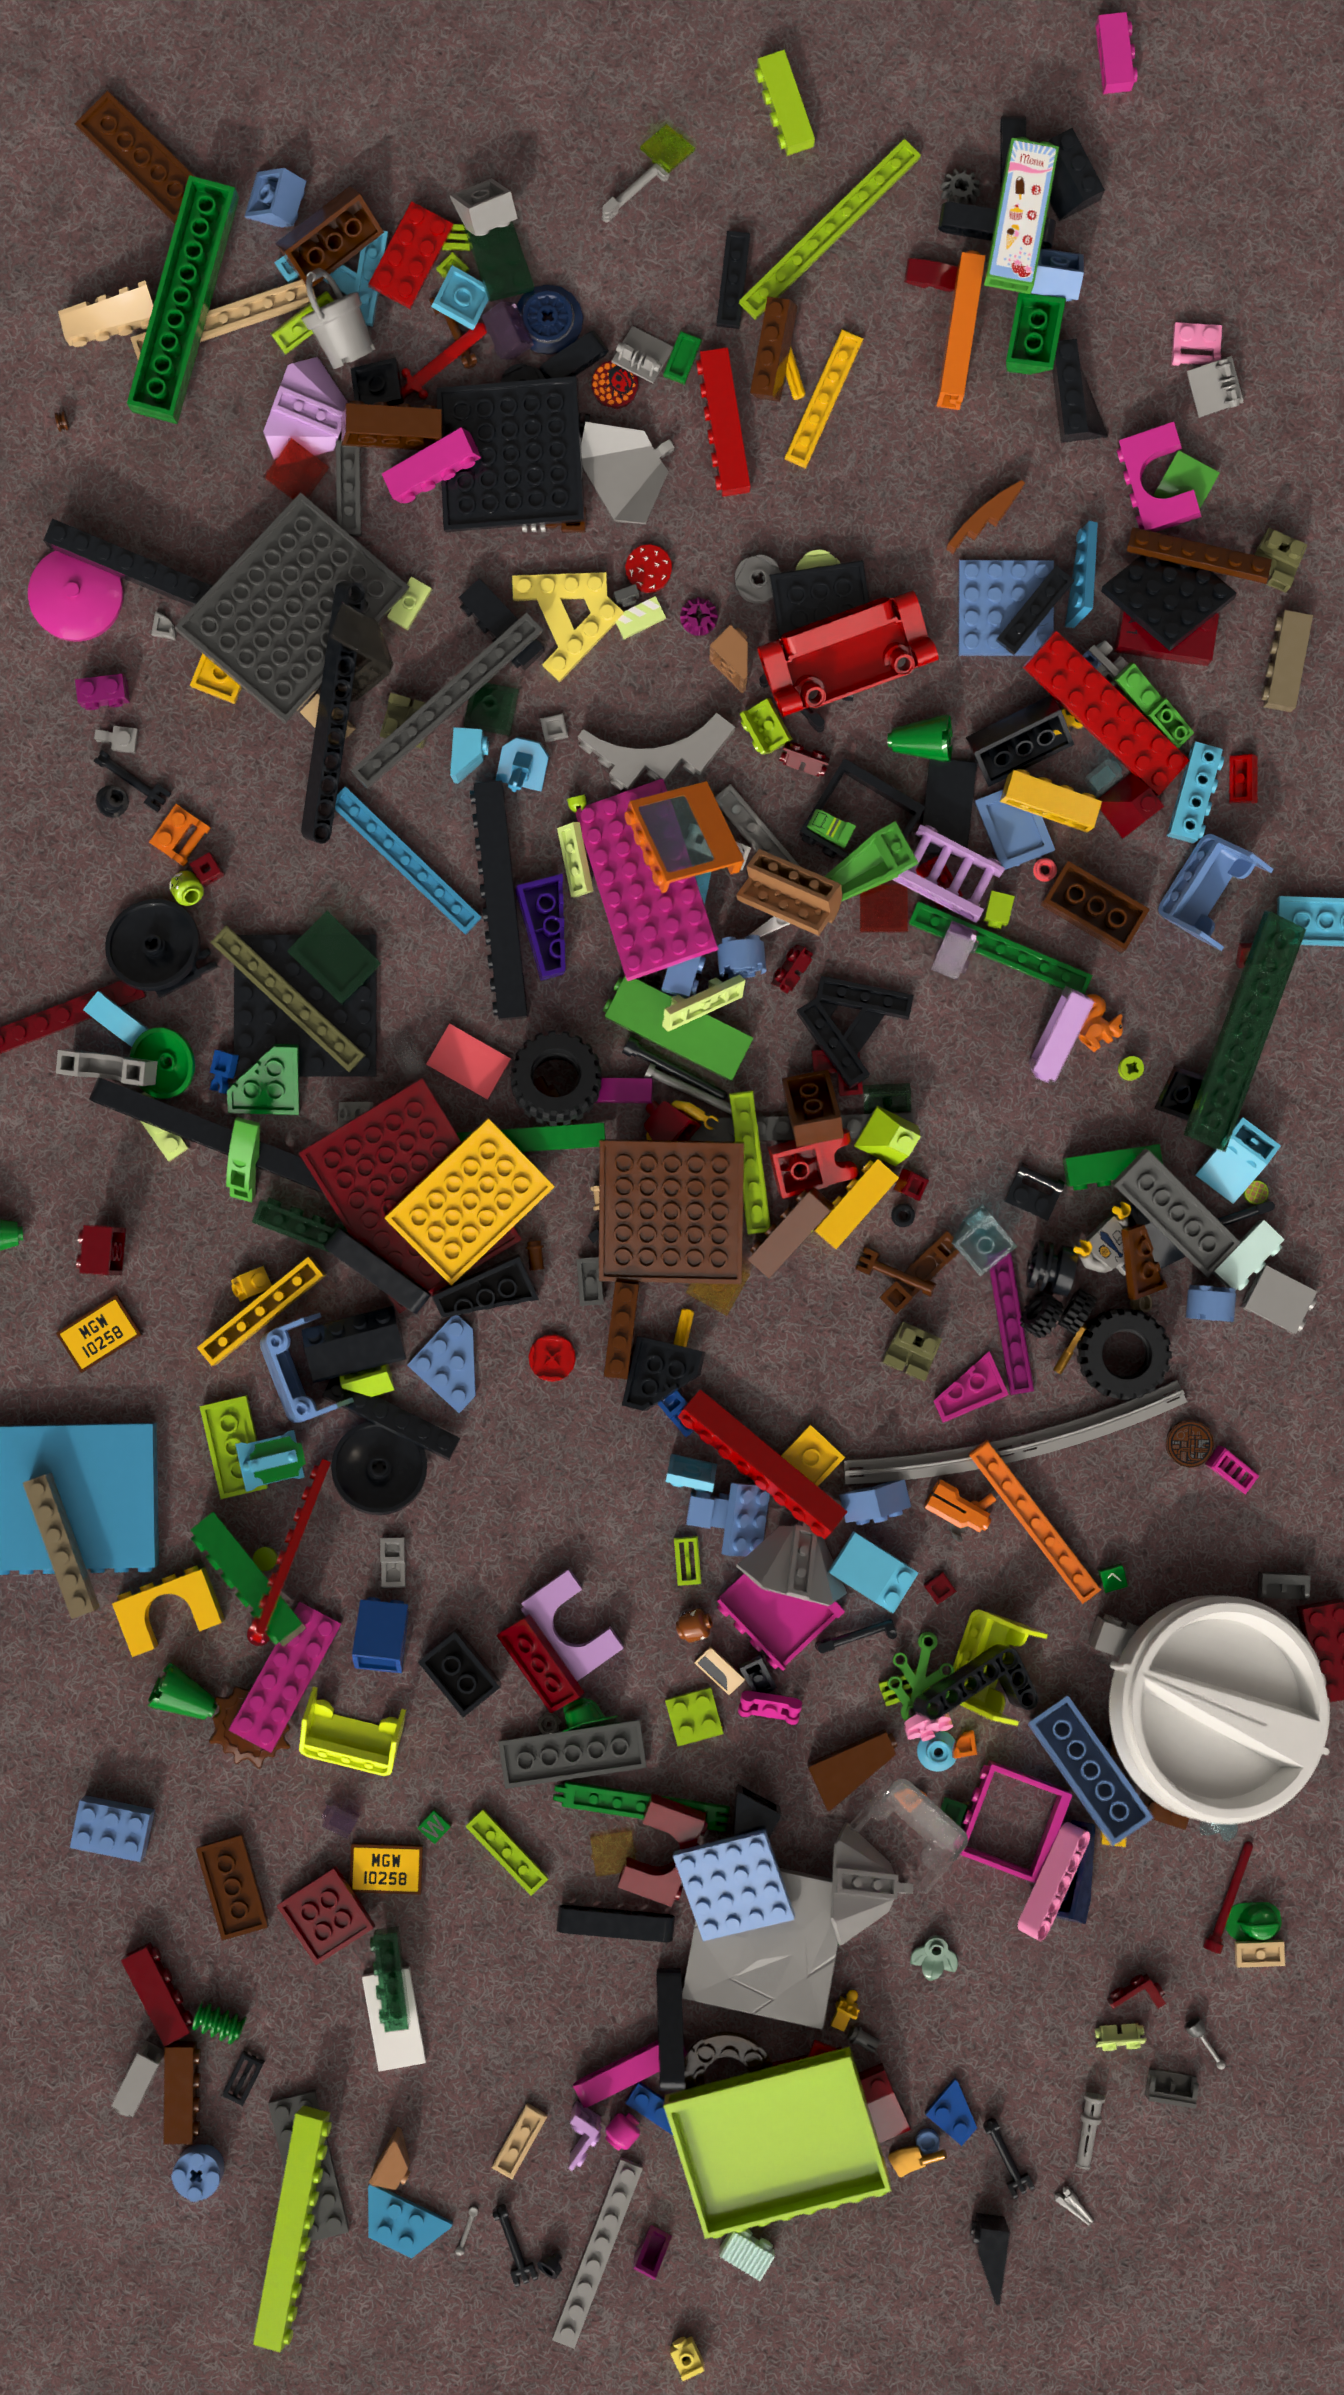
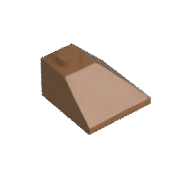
M396 2128L375 2164L369 2180V2184L372 2186L396 2190L400 2183L404 2185L411 2173L408 2170L410 2159L401 2128Z

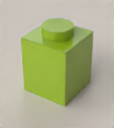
M996 891L989 893L983 921L988 922L987 926L1001 929L1002 926L1008 925L1015 896Z

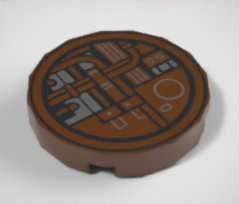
M1193 1420L1180 1421L1168 1432L1165 1442L1167 1453L1171 1459L1178 1465L1188 1468L1199 1467L1207 1462L1214 1449L1213 1435L1210 1430L1202 1423Z

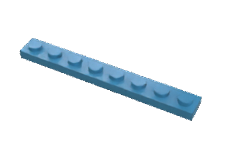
M344 787L337 794L335 810L465 935L482 919L474 909L349 789Z

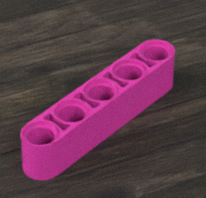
M658 2040L573 2083L572 2086L583 2108L592 2106L659 2072Z

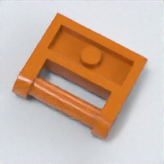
M175 804L149 843L184 867L188 862L186 860L202 836L205 833L207 834L211 828ZM192 824L197 827L180 853L174 852Z

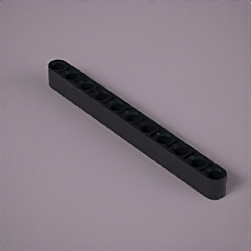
M351 581L339 582L334 592L301 826L302 836L319 844L326 843L332 833L366 595L362 584Z
M97 1078L89 1097L90 1101L227 1156L229 1155L233 1130L108 1080ZM260 1141L259 1159L256 1162V1167L323 1193L301 1157Z

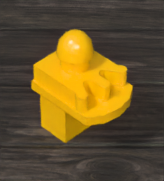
M850 1990L846 1994V1998L840 1996L839 2000L835 2003L836 2012L830 2024L832 2027L843 2032L850 2018L857 2019L860 2011L858 2004L855 2003L858 1999V1993L855 1990Z

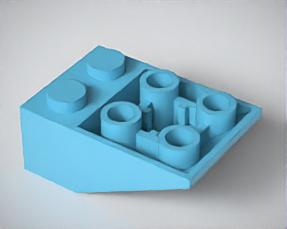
M1238 1118L1195 1176L1234 1204L1267 1166L1281 1145L1245 1118Z

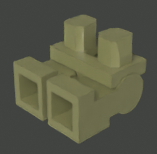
M1271 528L1267 529L1254 553L1256 556L1272 559L1269 572L1270 578L1267 585L1285 593L1290 589L1307 544Z
M390 693L380 737L386 739L420 709L425 702L415 699L413 702L411 698ZM427 737L416 748H424Z
M902 1322L898 1326L881 1363L898 1371H903L906 1365L905 1374L921 1381H926L942 1339Z

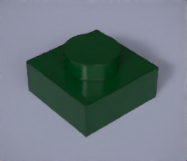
M944 1797L937 1820L961 1828L968 1805Z

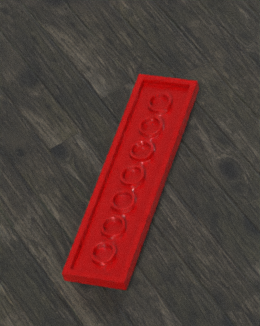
M1053 631L1023 666L1044 689L1131 773L1149 786L1156 796H1160L1190 761L1057 631Z

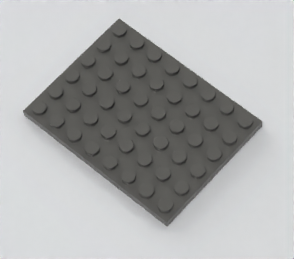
M300 492L175 626V630L286 724L322 684L336 585L341 581L360 583L365 588L366 595L359 643L408 591L409 586Z

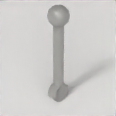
M474 2206L469 2209L470 2216L460 2245L455 2249L458 2256L463 2255L465 2252L464 2245L474 2217L478 2214V2209Z

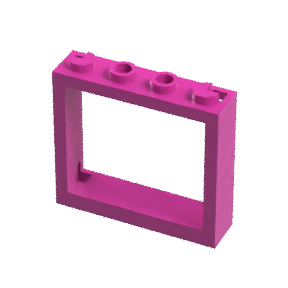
M989 1760L988 1765H983L979 1776L982 1779L979 1788L975 1787L972 1793V1808L966 1811L963 1820L965 1824L963 1832H958L954 1846H957L956 1851L959 1855L1036 1883L1059 1833L1073 1794L1070 1790ZM995 1771L1057 1795L1030 1870L967 1846Z

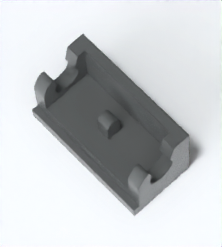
M1258 1571L1257 1598L1309 1599L1311 1576L1306 1573Z
M1149 2068L1145 2096L1148 2101L1196 2109L1199 2083H1196L1197 2077L1193 2075Z

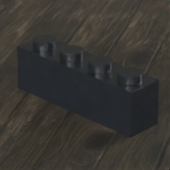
M480 578L459 597L462 604L459 606L467 617L472 615L478 621L476 626L483 634L488 632L494 638L492 643L518 621L516 616ZM535 639L510 662L515 668L521 667L525 671L545 652L544 646Z

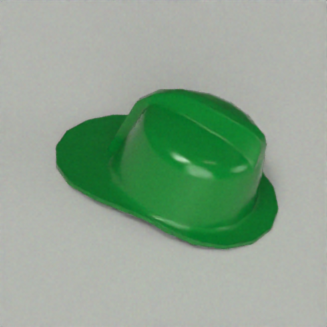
M587 1698L577 1699L563 1707L567 1729L562 1732L585 1723L606 1720L618 1715L605 1717L593 1700Z
M1269 1902L1240 1903L1232 1907L1225 1927L1229 1935L1238 1941L1268 1940L1278 1934L1282 1920L1280 1911Z

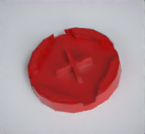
M555 1334L545 1335L536 1340L528 1356L529 1365L534 1374L540 1379L549 1382L560 1381L567 1377L574 1369L576 1361L575 1350L572 1344L564 1337Z

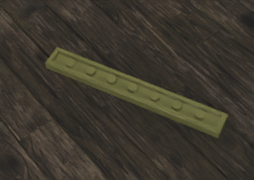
M227 925L210 942L349 1073L365 1057V1054Z

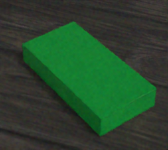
M680 331L663 377L685 385L702 339Z

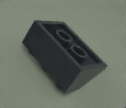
M1073 128L1047 141L1052 143L1053 146L1059 147L1049 203L1059 221L1101 201L1105 191Z

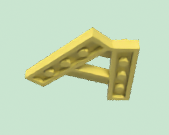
M606 572L512 576L513 601L537 600L558 648L542 666L559 682L565 678L624 614L607 596ZM563 599H585L590 614L575 630L561 601Z

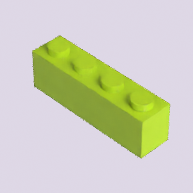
M785 50L758 58L757 68L754 69L757 82H762L763 84L762 96L765 105H770L772 110L769 113L772 126H777L779 135H777L780 149L785 148L788 156L814 147L815 137Z

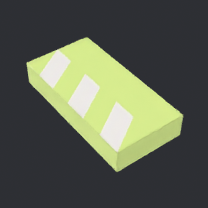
M655 596L624 611V614L616 621V625L623 639H626L665 620L666 616Z

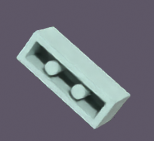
M1259 1220L1239 1241L1241 1244L1212 1273L1227 1288H1236V1290L1240 1291L1249 1283L1247 1278L1253 1272L1257 1274L1266 1265L1264 1261L1269 1255L1273 1257L1281 1250L1282 1246L1280 1244L1285 1239L1265 1220Z

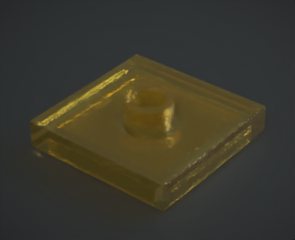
M742 1270V1284L691 1283L686 1294L727 1316L750 1274Z

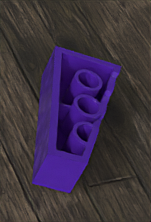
M563 874L517 885L515 889L540 981L562 976L565 973Z

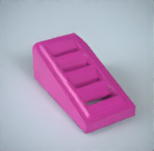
M1218 1446L1208 1461L1205 1462V1465L1245 1495L1259 1477L1256 1472L1222 1446ZM1232 1461L1233 1464L1229 1467V1469L1226 1472H1224V1469L1227 1467L1229 1462ZM1240 1467V1471L1236 1474L1234 1478H1232L1231 1476L1234 1474L1237 1468ZM1247 1472L1249 1475L1242 1484H1239L1238 1482Z

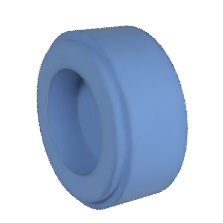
M926 2128L917 2133L915 2143L916 2146L920 2147L923 2154H929L938 2150L940 2140L934 2130Z

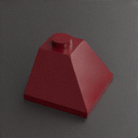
M1132 773L1097 799L1102 801L1100 811L1122 839L1164 807L1152 789Z

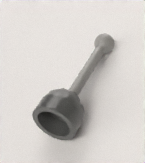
M1195 2016L1187 2021L1184 2028L1188 2034L1194 2038H1200L1217 2062V2068L1224 2069L1226 2067L1225 2061L1218 2057L1204 2036L1206 2028L1201 2017Z

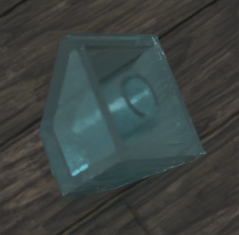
M982 1204L963 1219L952 1241V1244L980 1277L1017 1247Z

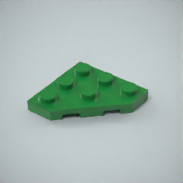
M274 1044L227 1090L228 1113L299 1115V1045Z

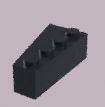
M519 1254L432 1294V1298L442 1318L539 1300V1296Z

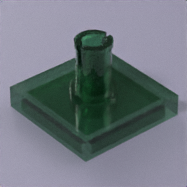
M486 683L469 698L464 728L482 729L484 732L510 737L519 689Z

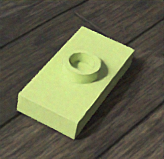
M413 577L407 583L409 586L408 591L392 607L387 616L389 620L406 630H409L432 591V588Z

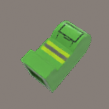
M819 809L814 811L807 825L813 832L844 849L856 827Z

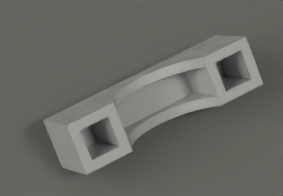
M75 1049L58 1050L56 1074L77 1077H99L117 1080L126 1084L148 1086L155 1085L158 1061Z

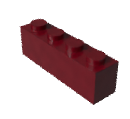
M151 1942L126 1954L121 1962L163 2045L166 2046L189 2034L192 2031L194 2019L190 2011H185L182 2005V1994L178 1989H174L171 1983L173 1980L169 1969L164 1968L160 1961L162 1956L156 1946L153 1947Z

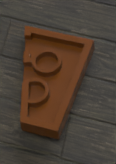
M1136 1224L1122 1229L1128 1299L1137 1300L1168 1288L1166 1281L1160 1277L1159 1271L1161 1267L1159 1262H1155L1153 1258V1246L1145 1225Z

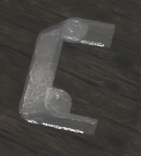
M899 1778L875 1795L848 1828L851 1831L859 1832L871 1817L876 1820H884L893 1811L928 1842L921 1852V1860L930 1871L915 1888L918 1892L927 1895L966 1848L968 1836L960 1826L907 1779Z

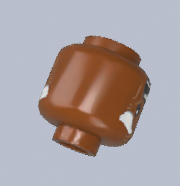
M700 1608L680 1614L679 1621L676 1622L679 1637L685 1639L688 1643L709 1637L710 1628L713 1627L711 1616L705 1614Z

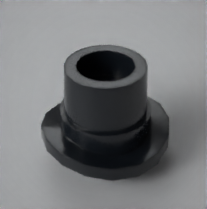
M104 786L96 794V806L105 817L117 818L123 815L128 808V795L118 786Z

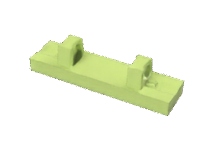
M740 974L724 982L714 978L709 980L707 990L684 999L678 994L672 997L671 1006L664 1010L662 1026L669 1032L742 998L745 979Z

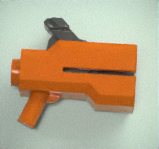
M939 1478L932 1489V1494L930 1493L923 1507L945 1519L949 1524L951 1537L958 1542H962L961 1533L968 1526L979 1533L981 1530L986 1531L992 1519L989 1517L990 1513L985 1511V1509L993 1504L996 1498L990 1493L980 1502L975 1500L969 1502L959 1495L956 1487Z

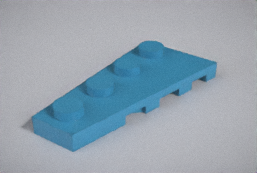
M1088 521L1082 529H1079L1076 536L1077 549L1072 575L1074 582L1070 588L1065 627L1074 628L1093 609L1097 522Z

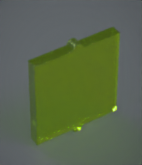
M667 124L640 146V150L668 174L695 151V148L683 138L682 134L679 135Z

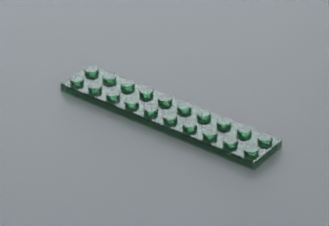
M1264 911L1183 1133L1184 1136L1221 1152H1226L1306 932L1305 928L1271 911Z

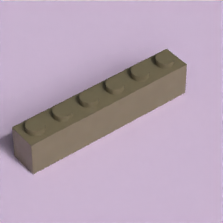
M52 1472L23 1482L71 1619L95 1611L100 1606Z

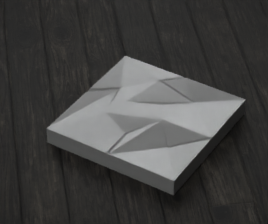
M779 1868L795 1913V1919L703 1941L695 1920L682 1993L683 1999L823 2029L839 1945L831 1921L833 1879Z

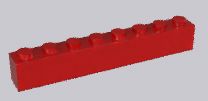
M701 1389L679 1414L678 1418L685 1427L694 1430L703 1442L712 1445L718 1450L721 1457L730 1460L736 1465L739 1472L748 1475L754 1480L757 1487L771 1494L779 1505L789 1509L792 1515L797 1520L807 1524L815 1535L826 1539L847 1514V1510Z

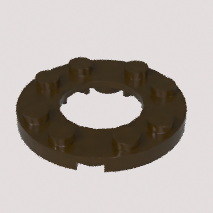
M736 2032L712 2033L694 2043L684 2056L685 2090L705 2085V2070L709 2064L718 2058L732 2057L740 2060L750 2073L774 2066L765 2049L752 2038Z

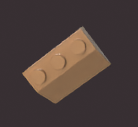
M730 625L710 645L709 661L743 694L746 691L748 674L747 636L740 628L734 629Z

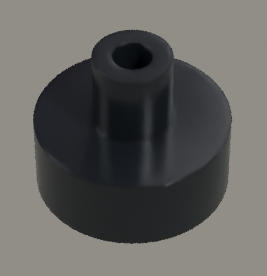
M554 2252L551 2257L543 2255L537 2266L546 2276L556 2279L562 2271V2267L559 2264L562 2257L557 2252Z

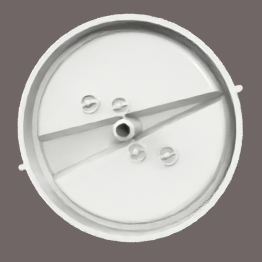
M1216 1595L1195 1596L1170 1604L1155 1613L1137 1629L1128 1641L1118 1663L1111 1662L1110 1667L1115 1669L1109 1699L1110 1726L1117 1752L1131 1778L1142 1791L1164 1808L1176 1814L1215 1824L1245 1823L1269 1815L1284 1806L1310 1779L1319 1763L1321 1755L1329 1754V1749L1325 1748L1330 1718V1704L1325 1687L1327 1683L1325 1675L1321 1673L1320 1662L1312 1646L1300 1630L1276 1610L1251 1599Z

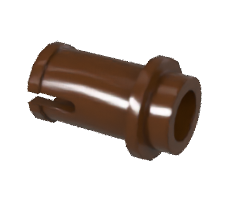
M541 1241L527 1242L525 1249H528L529 1270L545 1269L542 1254L544 1245H541Z

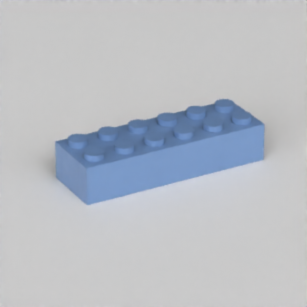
M1066 1696L1028 1723L1034 1735L1111 1846H1114L1153 1819L1151 1813L1069 1696Z

